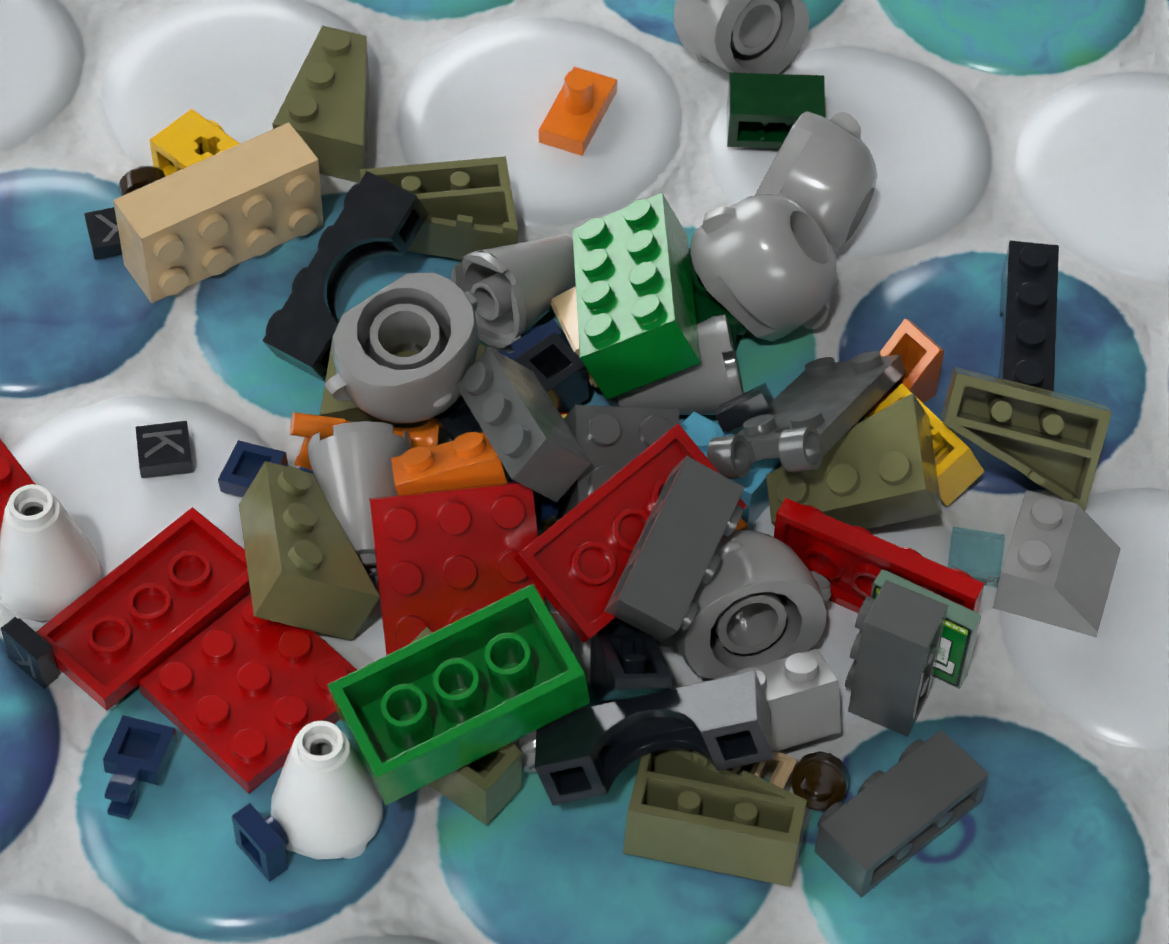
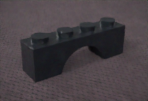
M366 171L360 183H356L350 188L344 200V209L334 225H330L322 233L318 243V251L308 267L300 270L295 277L292 293L283 308L277 310L268 321L266 335L262 341L278 358L325 382L332 337L340 321L338 298L344 282L358 266L370 259L386 255L404 256L429 215L419 198L369 171Z
M1009 240L1001 277L999 316H1003V335L998 378L1054 391L1059 245Z
M755 671L582 708L536 730L535 769L554 806L606 795L614 780L628 765L640 757L658 750L684 748L699 752L711 761L717 771L773 759L771 710Z

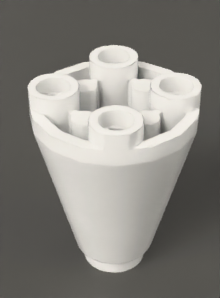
M31 484L15 490L5 508L0 532V603L19 617L49 622L101 580V565L99 556L90 541L56 496L43 486Z
M315 721L307 724L300 730L291 746L271 797V816L280 824L287 835L289 843L285 846L286 850L316 860L339 859L342 857L353 859L360 856L366 850L367 843L375 836L383 818V802L362 759L346 734L333 723Z

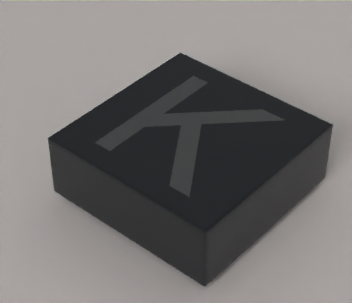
M115 208L84 213L94 259L122 255Z
M763 383L720 404L715 417L723 432H729L753 417L768 413L774 398L766 383Z
M187 421L136 426L141 478L193 472Z
M16 617L1 627L8 658L36 683L45 689L59 678L52 646L31 627Z

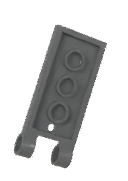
M870 351L856 355L850 361L835 362L833 357H824L807 363L805 370L773 400L768 413L745 421L743 423L744 428L737 435L712 438L707 449L708 460L721 475L729 479L746 477L751 465L756 460L780 458L783 467L788 472L818 469L826 453L905 374L901 355L881 357L879 351Z

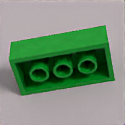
M660 193L647 199L636 200L621 210L601 218L590 219L582 226L572 229L580 359L606 399L613 398L701 363L688 237L664 194Z
M533 584L328 684L337 714L385 805L590 703L585 673Z

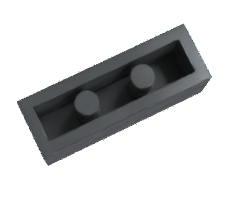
M489 347L478 361L468 368L464 377L456 385L511 479L558 502L591 464L532 370Z
M688 456L671 470L604 611L661 642L678 630L685 632L693 621L699 607V603L694 601L693 597L700 582L707 584L720 563L721 555L716 553L715 550L722 535L729 537L742 516L743 508L738 506L737 503L745 487Z
M885 580L876 599L866 597L855 622V628L860 629L851 648L850 658L854 659V662L848 672L844 685L845 688L852 690L848 712L904 736H909L930 693L949 605L888 580Z
M942 730L938 731L926 742L922 739L916 740L905 749L895 766L886 773L882 770L876 771L864 781L855 797L846 804L842 802L833 804L822 814L817 823L819 828L815 853L862 898L979 805L983 799L989 774Z

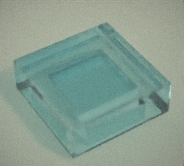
M953 527L947 567L968 573L972 578L985 583L984 586L997 588L1001 575L1005 535Z

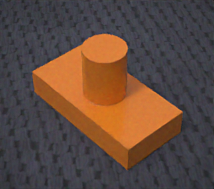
M574 66L572 71L566 74L565 83L539 128V143L583 156L617 93V79Z

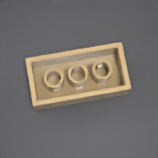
M289 122L113 200L124 266L151 303L167 296L176 295L191 285L213 275L222 274L239 263L255 256L263 255L274 247L298 236L307 235L314 229L324 225L318 158Z

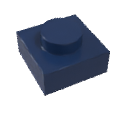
M251 803L232 815L236 844L267 880L271 882L288 870L285 846L289 841L280 824L270 815L264 819Z

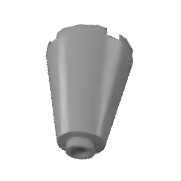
M559 235L473 251L462 257V261L454 265L451 271V281L464 292L470 291L478 300L475 311L478 339L488 346L503 348L523 337L552 309V298L576 286L573 238L567 235Z
M725 314L713 316L697 324L701 363L608 399L609 405L679 409V415H690L693 411L700 415H715L720 404L743 394L742 380L739 375L735 349Z
M360 421L333 426V436L321 441L320 432L313 435L308 443V458L313 474L324 496L339 520L367 574L373 575L377 574L369 498L398 495L394 483L391 458L400 456L413 447L411 436L405 430L403 437L393 433V425Z

